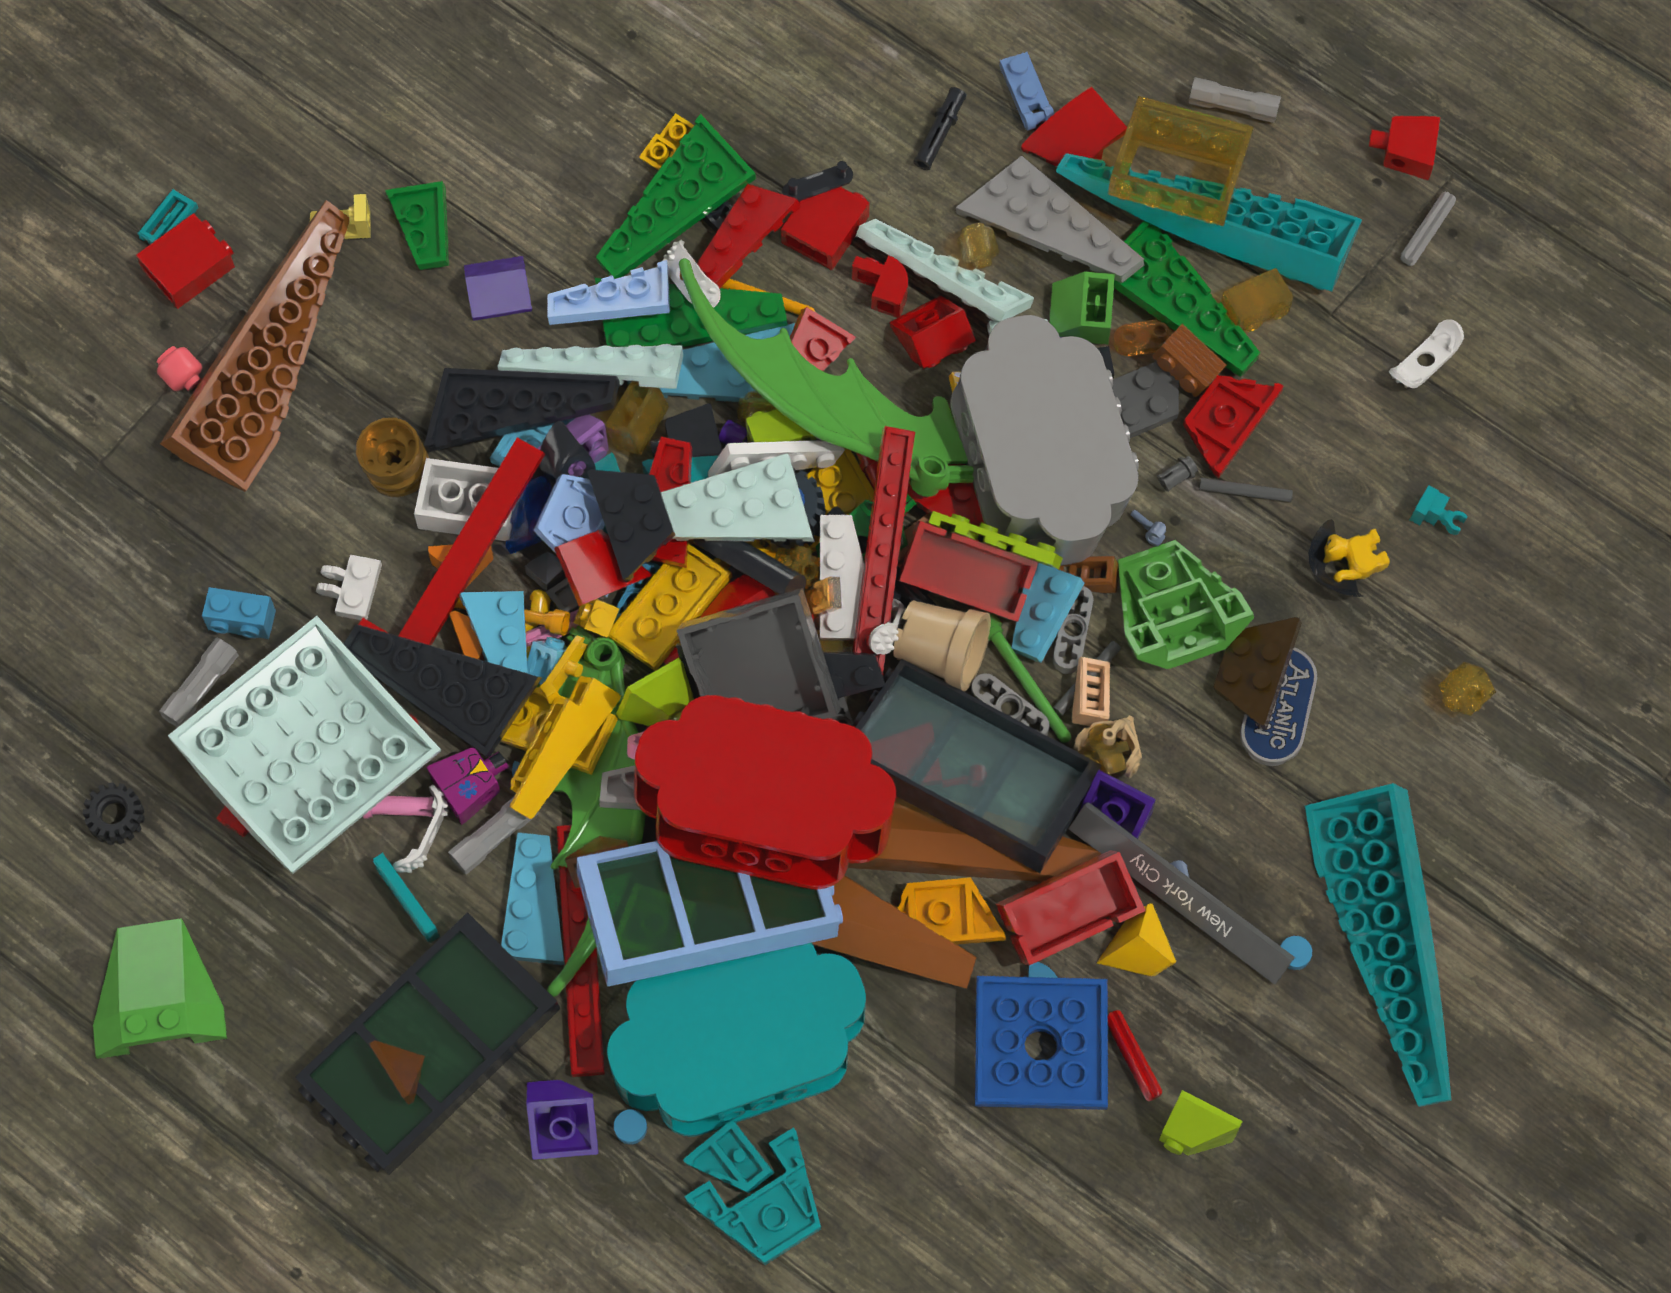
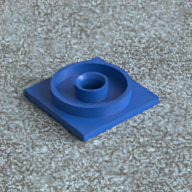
M977 976L975 1106L1107 1110V979ZM1038 1031L1050 1034L1056 1041L1057 1050L1055 1054L1048 1060H1035L1030 1057L1025 1049V1041L1029 1035Z

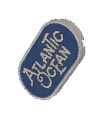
M1297 648L1293 649L1267 731L1259 728L1257 723L1246 714L1243 717L1240 730L1241 743L1248 752V755L1263 765L1278 766L1289 761L1291 758L1293 759L1299 753L1304 741L1317 683V670L1311 658Z

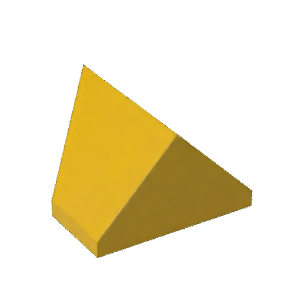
M1147 904L1144 906V912L1125 920L1097 961V964L1147 976H1156L1176 963L1153 904Z

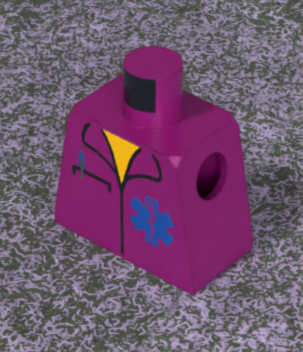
M469 748L429 765L427 770L430 779L436 788H439L444 793L443 797H445L448 806L462 825L499 794L500 788L494 776L507 769L508 764L499 751L483 761L475 748Z

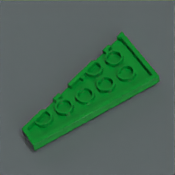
M700 113L691 131L681 139L680 146L672 157L667 158L643 191L640 201L636 206L633 205L627 213L628 217L619 229L614 231L597 254V263L614 279L624 277L630 270L638 267L745 188L747 184L753 182L756 179V173Z
M595 278V283L601 282L602 278ZM669 284L670 313L602 320L607 346L628 347L631 345L659 346L662 344L687 347L713 340L700 320L693 304L686 299L676 284ZM720 288V300L714 309L729 325L745 335L788 326L781 293Z

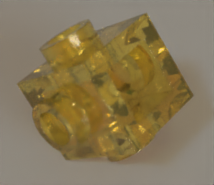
M795 545L794 550L778 548L775 559L804 575L806 578L805 588L814 590L815 584L820 577V558L812 556L813 550L799 545Z
M1463 662L1459 667L1452 670L1438 685L1444 696V704L1453 712L1458 711L1469 716L1478 711L1496 693L1486 671L1467 662Z

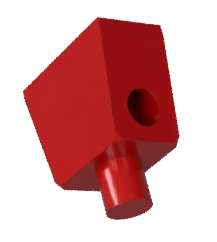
M1394 116L1391 119L1388 132L1371 129L1368 147L1385 150L1383 162L1385 167L1429 180L1434 166L1440 117Z

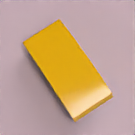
M675 113L661 134L656 133L639 158L659 171L667 158L672 157L680 146L683 136L685 134L688 135L694 125Z

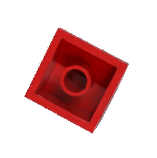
M942 296L889 322L891 329L912 361L923 368L938 365L946 356L961 353L968 348L969 344L976 341L964 309Z

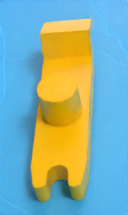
M577 635L572 640L545 682L539 686V689L543 692L542 695L547 699L550 707L555 697L561 698L558 691L568 676L571 675L578 678L583 672V665L579 664L578 661L588 646L583 643L584 637Z

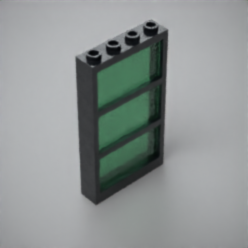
M467 912L295 1077L302 1085L297 1090L310 1103L317 1100L324 1107L319 1113L332 1126L338 1122L346 1130L342 1136L354 1149L360 1145L368 1153L364 1159L377 1172L383 1168L390 1175L561 1008L557 1000ZM376 1040L425 1056L415 1099L411 1104L408 1105L369 1045L372 1041Z

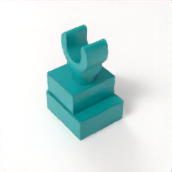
M1428 485L1409 520L1419 526L1423 520L1433 526L1439 520L1450 534L1458 535L1461 528L1455 526L1452 520H1459L1464 523L1468 516L1461 511L1445 510L1444 508L1450 497Z

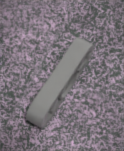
M1085 586L1082 587L1078 595L1082 596L1083 602H1085L1081 605L1080 615L1073 614L1074 602L1058 631L1053 664L1063 674L1076 672L1078 659L1083 655L1093 605V594ZM1069 623H1077L1081 626L1082 633L1072 637L1065 632L1064 627ZM1067 644L1073 646L1070 664L1063 663L1064 659L1062 658L1065 656Z
M984 673L975 677L971 688V695L1001 712L1003 703L1007 701L1015 702L1019 707V711L1015 715H1011V717L1020 721L1024 712H1027L1026 720L1033 725L1039 722L1041 733L1046 736L1048 735L1049 721L1042 712L995 676ZM988 684L991 685V693L998 698L996 705H993L994 696L990 693L980 694L979 685L986 687ZM1021 720L1022 723L1029 726V724L1025 720Z

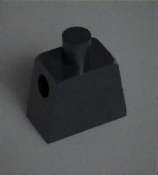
M711 403L675 415L664 421L666 438L689 442L692 446V457L719 456L722 452ZM660 438L650 440L653 458L655 457Z

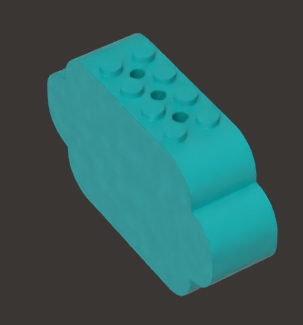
M807 943L636 980L631 986L626 1000L629 1021L621 1024L613 1032L607 1047L608 1060L615 1086L626 1104L641 1111L659 1109L661 1118L669 1129L679 1135L688 1137L700 1136L718 1130L732 1119L738 1123L829 1091L837 1086L845 1076L848 1066V1043L858 1036L865 1022L866 993L856 967L846 958L836 954L817 955L813 944Z

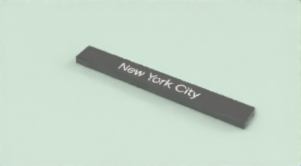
M1088 802L1083 806L1070 826V831L1101 854L1110 850L1119 851L1131 877L1273 984L1280 980L1295 957L1092 804Z

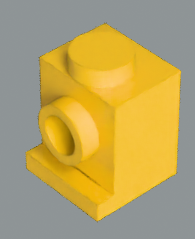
M595 599L579 607L573 623L608 638L619 608L602 600Z

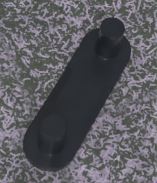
M839 161L837 166L822 170V172L800 179H789L782 189V194L802 201L849 184L853 179V171L847 166L845 161Z

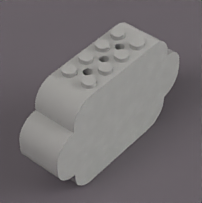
M1023 315L1011 317L1000 321L994 326L989 335L985 351L972 355L963 365L960 380L951 396V410L968 459L967 465L974 468L972 474L974 480L972 483L984 524L997 528L998 534L1007 537L1009 532L1027 538V544L1036 547L1038 542L1051 545L1056 548L1054 553L1063 557L1061 565L1081 562L1090 557L1106 528L1120 519L1137 487L1139 463L1136 453L1131 451L1129 445L1130 432L1126 424L1123 425L1120 416L1122 412L1120 400L1113 393L1112 373L1109 369L1106 370L1100 351L1091 342L1083 338L1074 336L1060 338L1056 329L1048 321L1037 316Z

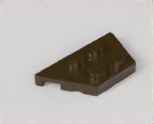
M1298 617L1245 628L1226 648L1213 686L1217 694L1234 704L1238 711L1250 717L1262 730L1267 731L1302 624Z

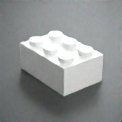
M426 458L414 512L418 529L459 535L498 468ZM517 503L495 540L510 541Z

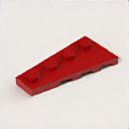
M747 184L697 265L720 289L743 265L742 260L749 253H755L763 245L761 241L771 231L776 232L783 225L782 220L789 212L795 213L800 207L798 199Z
M661 436L649 475H655L661 492L691 483V444ZM671 539L665 546H661L658 549L657 554L651 560L687 568L688 541Z

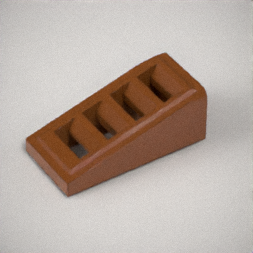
M1115 556L1088 557L1081 562L1060 565L1058 569L1064 571V567H1069V574L1076 576L1077 568H1081V579L1085 583L1083 586L1087 587L1091 592L1117 593L1119 565ZM1090 569L1094 570V578H1089ZM1103 571H1106V578H1102Z

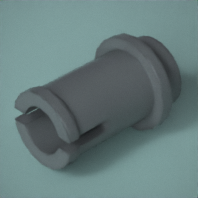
M1191 457L1178 458V463L1163 473L1158 474L1157 479L1165 491L1169 492L1188 477L1190 479L1194 478L1198 468Z

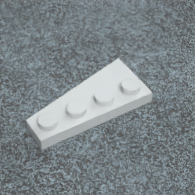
M822 440L728 443L709 469L708 476L719 475L787 453L795 470L815 467L827 468L834 465L845 450L840 446Z
M820 515V640L854 641L864 561L852 515Z

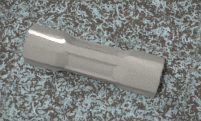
M1195 77L1189 104L1207 108L1217 107L1275 123L1281 96L1263 92L1253 93Z
M215 638L202 655L201 661L159 710L161 716L177 728L192 717L204 696L239 656L237 651L222 639Z
M513 798L504 804L496 815L471 836L465 837L448 852L451 860L464 874L467 875L485 860L487 854L513 832L521 829L532 820L509 807Z

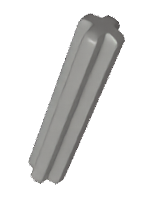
M1446 191L1441 193L1401 253L1400 260L1403 263H1406L1408 266L1415 265L1456 201L1454 195Z

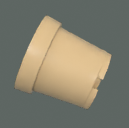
M914 600L911 601L902 616V619L906 620L903 629L898 628L899 633L896 634L899 639L894 642V657L897 660L903 659L926 672L945 679L947 684L966 691L975 679L984 658L991 627L990 614L972 609L962 612Z

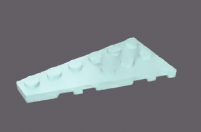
M788 453L661 492L676 534L672 539L677 541H688L689 539H705V541H754L755 539L786 541V539H802L803 541L814 542Z

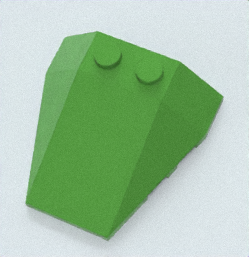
M1176 540L1118 560L1125 638L1137 660L1165 669L1174 668L1226 649L1254 619V614L1241 592L1235 587L1233 589L1228 587L1221 581L1220 575L1215 571L1211 573L1202 566L1200 559Z
M182 918L117 928L93 1024L97 1059L130 1054L129 1046L191 1037L196 1044L227 1039L224 1006Z

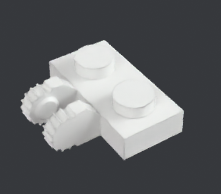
M350 555L346 571L340 567L324 565L322 566L321 574L329 579L343 581L342 587L319 583L317 584L316 592L322 596L338 599L335 609L336 616L357 620L365 618L367 620L382 567L381 560Z

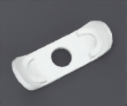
M684 241L673 242L674 246L667 250L668 254H665L663 261L667 260L669 277L686 299L691 302L684 281L680 279L679 261L683 258L688 259L700 288L714 308L720 300L718 285L710 280L696 264L686 248H684Z
M1450 319L1440 322L1433 333L1398 366L1389 370L1396 383H1403L1405 388H1417L1422 385L1460 347L1464 339L1461 325ZM1422 354H1430L1434 357L1435 362L1431 366L1425 367L1417 362V358Z
M893 599L890 622L881 624L870 634L868 644L870 649L876 654L890 653L891 650H894V641L899 639L896 634L899 633L898 628H902L900 624L905 622L901 617L905 609L904 605L897 599Z
M434 785L429 786V790L434 797L432 804L434 809L433 819L419 849H412L406 858L393 864L396 872L412 873V870L424 866L423 862L427 860L426 856L443 818L449 812L447 801L443 797L444 793Z

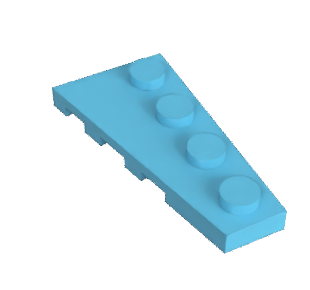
M517 833L501 946L518 961L565 965L554 870L551 869V863L553 862L550 837L547 835Z

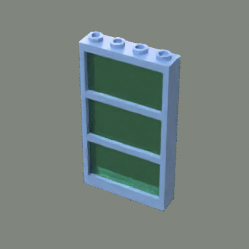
M658 841L577 857V876L607 987L838 937L839 924L843 923L841 907L839 904L834 905L832 899L834 886L818 890L808 889L680 860L667 854L660 847Z

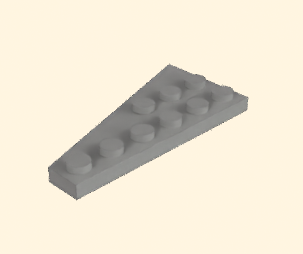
M1023 156L1019 157L956 207V213L959 216L975 218L983 226L999 228L1006 231L1007 236L1046 252L1052 250L1061 254L1065 260L1070 262L1076 260L1088 265L1090 270L1096 273L1115 274L1114 280L1123 283L1144 266L1143 257Z

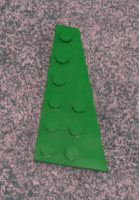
M1143 221L1124 242L1144 258V266L1123 283L1114 280V288L1175 331L1181 324H1184L1227 364L1225 366L1227 369L1241 378L1257 361L1260 351L1242 328L1231 321L1226 314L1227 309L1223 304L1216 302L1210 294L1211 289L1186 257L1179 255L1172 246L1173 241L1167 233L1163 234L1157 226Z

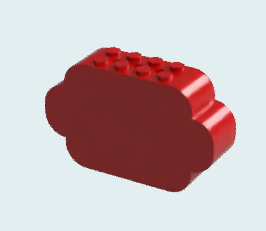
M705 695L692 700L683 709L679 721L664 720L648 727L641 735L635 753L634 798L638 807L645 814L656 819V838L660 847L667 854L684 861L815 890L825 889L837 884L844 877L849 863L858 864L872 861L885 850L891 830L896 787L893 779L885 770L871 764V743L867 736L858 728L839 723L831 718L821 719L808 716L799 711H785L768 704L759 705L745 702L737 697L727 698L718 695Z

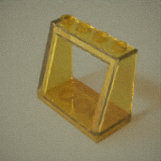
M1138 96L1111 174L1108 195L1141 203L1148 207L1170 211L1181 216L1192 217L1210 224L1224 226L1242 175L1254 127ZM1139 146L1230 170L1220 200L1129 176L1128 173Z

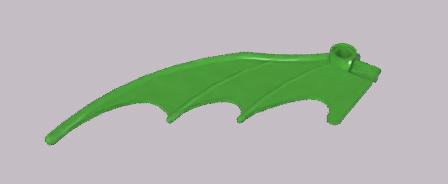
M686 258L679 261L680 272L691 302L709 336L732 367L779 412L818 439L857 452L877 462L879 460L883 427L889 426L915 431L909 478L911 479L910 485L912 489L919 495L931 497L935 496L939 490H946L949 483L973 482V466H948V464H967L968 459L945 398L935 397L932 401V413L928 416L916 417L903 411L881 394L862 375L852 358L847 360V372L841 376H834L819 370L809 363L792 344L786 328H781L780 334L766 339H753L740 333L729 325L712 307L694 276L690 261Z
M579 625L576 628L573 627L569 631L570 635L567 637V640L572 642L578 635L584 637L583 643L588 645L584 652V660L580 658L578 661L579 664L583 665V672L580 676L595 678L621 695V699L611 711V714L616 715L626 692L623 677L624 657L613 640L603 636L595 638ZM612 654L607 661H600L604 655ZM569 675L559 689V695L570 699L579 677L576 678ZM618 718L592 775L570 767L553 790V792H564L570 798L572 826L564 848L551 863V869L556 870L559 866L567 867L565 862L567 856L599 836L626 840L629 847L642 844L646 814L642 810L600 807L602 773L635 765V759L627 755L628 737L639 733L634 722ZM633 873L602 881L612 919L620 906ZM589 917L573 954L563 970L547 988V991L553 997L557 996L596 948Z

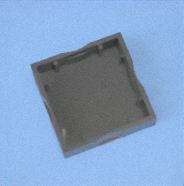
M803 588L683 622L678 627L679 640L689 671L698 686L700 696L737 697L745 702L759 705L768 704L777 709L790 712L799 711L808 716L821 719L837 716L840 710L839 701Z

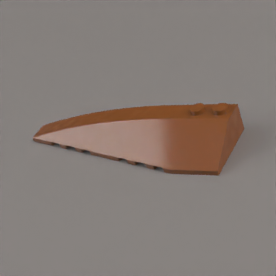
M324 201L278 266L160 443L183 461L244 492L247 491L278 443L281 432L277 430L282 420L286 418L289 409L288 404L298 382L297 376L301 365L304 363L318 320L316 318L319 309L324 302L326 295L324 293L335 268L333 266L336 256L340 252L350 222L349 217L329 201Z
M896 796L890 835L885 850L872 861L858 864L849 863L848 868L1043 882L1101 855V853L1089 844L1062 837L1042 872L1038 873ZM955 803L972 813L975 811L974 808ZM985 813L983 819L1033 846L1037 845L1045 832L1044 830L990 813Z
M670 858L682 900L694 903L696 907L753 925L737 872ZM661 871L656 891L669 895L663 871ZM845 875L837 884L833 885L834 895L832 899L834 905L839 904L841 907L843 923L839 924L838 937L812 942V944L937 981L968 988L977 959L975 955L946 937L938 935L927 928L925 924L909 917L891 903L875 896L873 892ZM750 876L765 929L824 917L815 889Z

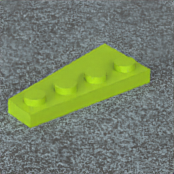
M935 511L931 514L929 523L947 530L946 533L953 532L1039 562L1040 564L1055 569L1060 568L1063 557L1054 553L1056 548L1051 545L1038 542L1036 547L1027 544V538L1009 532L1007 537L998 534V529L983 523L978 527L969 524V519L956 514H952L951 517Z

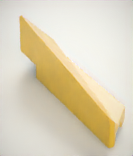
M580 676L570 699L555 697L511 780L510 789L516 793L509 806L511 809L526 818H534L621 699L619 693L595 678Z

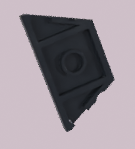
M588 470L587 473L623 580L629 582L634 577L633 574L645 562L648 563L657 554L658 549L661 546H665L676 535L655 475Z

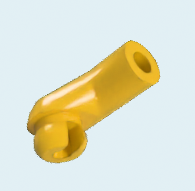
M534 590L530 595V610L548 613L551 605L550 597L543 590ZM525 622V632L534 629L538 624Z

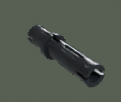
M951 87L942 107L937 108L934 114L935 120L914 159V164L923 170L931 169L932 163L951 126H954L958 120L957 114L967 96L963 90Z

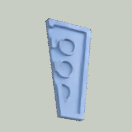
M667 260L658 262L657 267L645 271L643 267L630 270L631 275L617 279L609 276L602 278L601 282L588 287L586 284H581L548 294L549 325L670 313L669 267Z

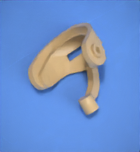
M1129 715L1127 718L1115 721L1093 723L1091 727L1084 728L1077 735L1074 749L1077 751L1095 736L1103 735L1102 741L1108 746L1114 744L1115 737L1120 738L1127 743L1132 753L1124 767L1126 769L1125 776L1131 778L1138 771L1142 754L1132 716Z

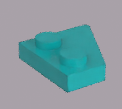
M733 1119L683 1159L687 1165L747 1193H750L774 1173Z

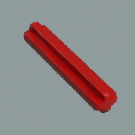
M1120 1010L1110 1012L1108 1014V1028L1147 1101L1157 1099L1162 1095V1089Z

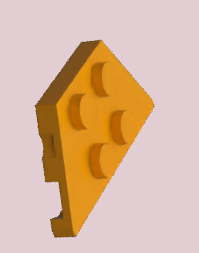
M971 877L906 884L901 896V903L897 907L898 910L925 924L927 928L938 935L946 937L957 945L1006 940L1004 931Z

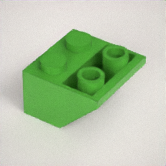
M1082 272L1052 283L1049 323L1056 329L1059 336H1074L1083 338L1091 343L1108 345L1111 331L1115 274Z

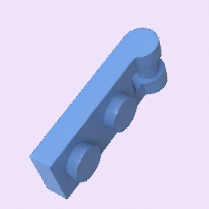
M1028 52L1000 60V69L1027 131L1035 129L1036 125L1047 121L1054 114L1052 106L1049 105ZM1039 109V111H1040V112L1032 113V110Z

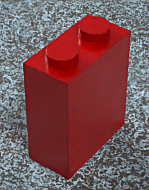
M842 186L800 201V207L794 214L790 215L781 228L782 244L830 270L834 269L856 237L859 226L864 224L869 218L870 202L860 193H852L842 188Z
M194 213L136 255L141 269L177 309L235 268L231 257L234 252L225 240L219 241L214 236L216 233L210 223L205 219L201 222Z

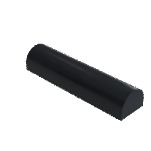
M693 540L695 545L779 594L800 588L805 589L806 578L804 575L745 541Z

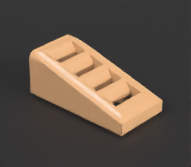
M1080 657L1078 659L1072 723L1091 727L1093 723L1109 720L1110 662ZM1087 671L1100 673V677L1087 675ZM1087 684L1099 686V688L1087 687ZM1087 697L1095 698L1097 702L1087 700Z

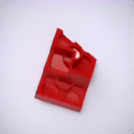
M1091 86L1045 121L1021 145V149L1027 154L1030 151L1045 158L1047 163L1054 166L1059 165L1066 153L1102 160L1103 149L1125 136L1128 128Z
M602 529L554 548L579 606L652 576L645 567L641 566L633 574L634 577L629 582H625L609 535Z

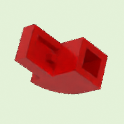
M888 255L885 265L870 257L862 258L856 256L852 264V280L875 287L872 293L871 309L899 318L908 297V275L902 263Z

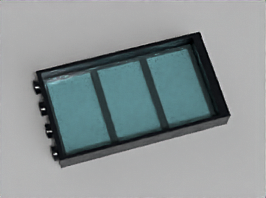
M901 659L895 669L892 667L888 669L884 676L885 685L880 691L874 690L867 703V706H869L866 713L860 711L853 723V726L861 730L871 743V764L882 768L891 776L895 783L897 797L1032 870L1041 873L1082 806L1098 770H1101L1102 765Z

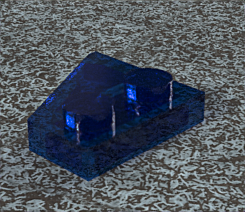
M545 474L529 481L515 504L510 523L513 525L510 540H506L505 545L506 550L510 554L543 541L534 531V528L552 492L550 480Z

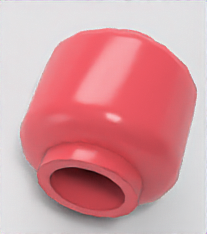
M172 346L158 358L157 374L173 391H180L184 388L190 391L200 383L201 378L199 374L202 371V364L187 348Z

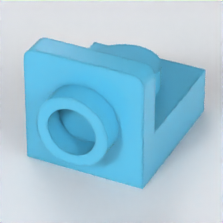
M547 637L546 641L532 642L527 661L528 674L542 677L539 684L545 682L566 651L567 647L564 646L565 642L563 640Z

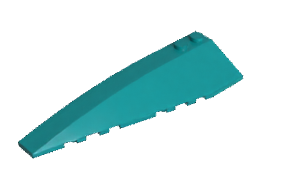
M1068 153L1064 155L1056 169L1057 173L1096 196L1163 230L1223 255L1281 274L1287 279L1299 280L1311 284L1317 289L1331 292L1339 279L1362 222L1360 218L1306 200L1295 198L1294 204L1280 201L1281 195L1269 193L1268 198L1253 195L1251 189L1246 188L1229 191L1225 190L1224 184L1175 175L1173 180L1161 177V172L1149 170L1148 174L1133 172L1131 166L1124 164L1107 167L1103 160Z
M1392 783L1306 805L1305 810L1315 868L1319 877H1325L1328 888L1326 894L1330 903L1335 907L1339 917V924L1342 931L1347 935L1354 959L1370 995L1373 996L1376 1002L1377 1012L1381 1021L1385 1023L1391 1037L1389 1040L1392 1047L1398 1053L1403 1065L1402 1070L1417 1105L1422 1107L1451 1101L1438 971L1408 790Z

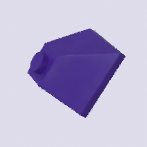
M562 1080L527 1082L526 1104L532 1159L599 1154L593 1094Z

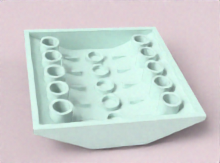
M318 616L314 617L168 735L213 793L249 833L292 875L441 752L436 743Z

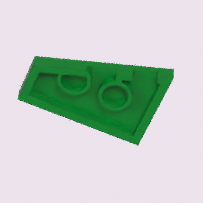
M443 181L385 190L418 268L424 270L449 266L446 186Z

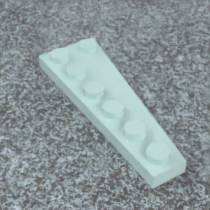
M877 219L859 226L856 236L863 239L869 247L879 249L896 258L902 264L913 269L916 275L928 278L936 283L941 290L953 293L961 298L964 304L978 308L993 321L1000 322L1031 308L1034 297L1002 281L996 285L984 279L986 273L976 268L972 271L958 266L960 260L952 256H937L933 254V247Z
M670 344L659 346L631 345L628 347L605 345L598 348L573 346L560 349H552L550 347L539 349L511 348L509 350H502L498 370L617 376L620 385L623 384V380L639 381L640 387L677 389L683 360L682 345L672 346Z

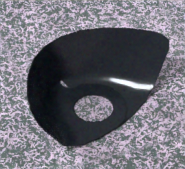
M560 420L555 422L548 431L540 449L545 453L544 458L539 464L542 473L549 480L556 483L555 479H558L560 475H569L568 470L571 464L576 461H583L586 464V469L578 477L589 479L587 471L591 469L596 470L594 461L586 449L572 435L564 422Z
M1332 519L1327 520L1314 536L1308 552L1312 576L1317 583L1327 589L1353 597H1363L1364 595L1358 592L1356 580H1343L1337 583L1325 572V567L1328 563L1323 562L1325 558L1324 547L1328 542V537L1336 534L1334 521ZM1346 557L1337 561L1344 566L1345 570H1349Z

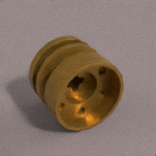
M382 418L374 421L361 432L356 443V456L359 464L371 484L380 493L390 497H404L416 492L420 488L425 461L429 456L416 430L408 422L398 418Z

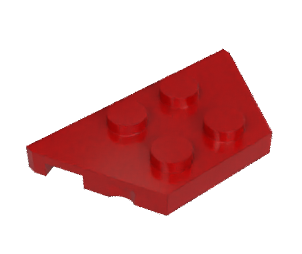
M1217 375L1185 418L1183 426L1216 477L1220 478L1282 393L1284 388L1282 384L1274 383V386L1256 384V380H1236L1233 377Z

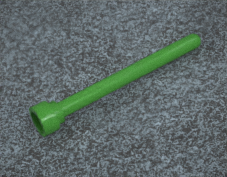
M990 614L991 627L988 641L994 643L1039 711L1048 718L1049 725L1062 743L1069 742L1071 739L1070 732L1003 636V629L1001 627L1003 623L996 614Z

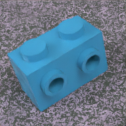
M209 587L202 617L208 630L216 633H232L248 638L269 639L276 610L269 596Z

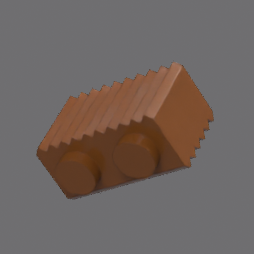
M1181 324L1152 355L1153 359L1157 360L1158 366L1162 370L1170 372L1171 376L1175 377V380H1179L1180 386L1186 392L1192 393L1194 397H1197L1227 365L1184 324Z

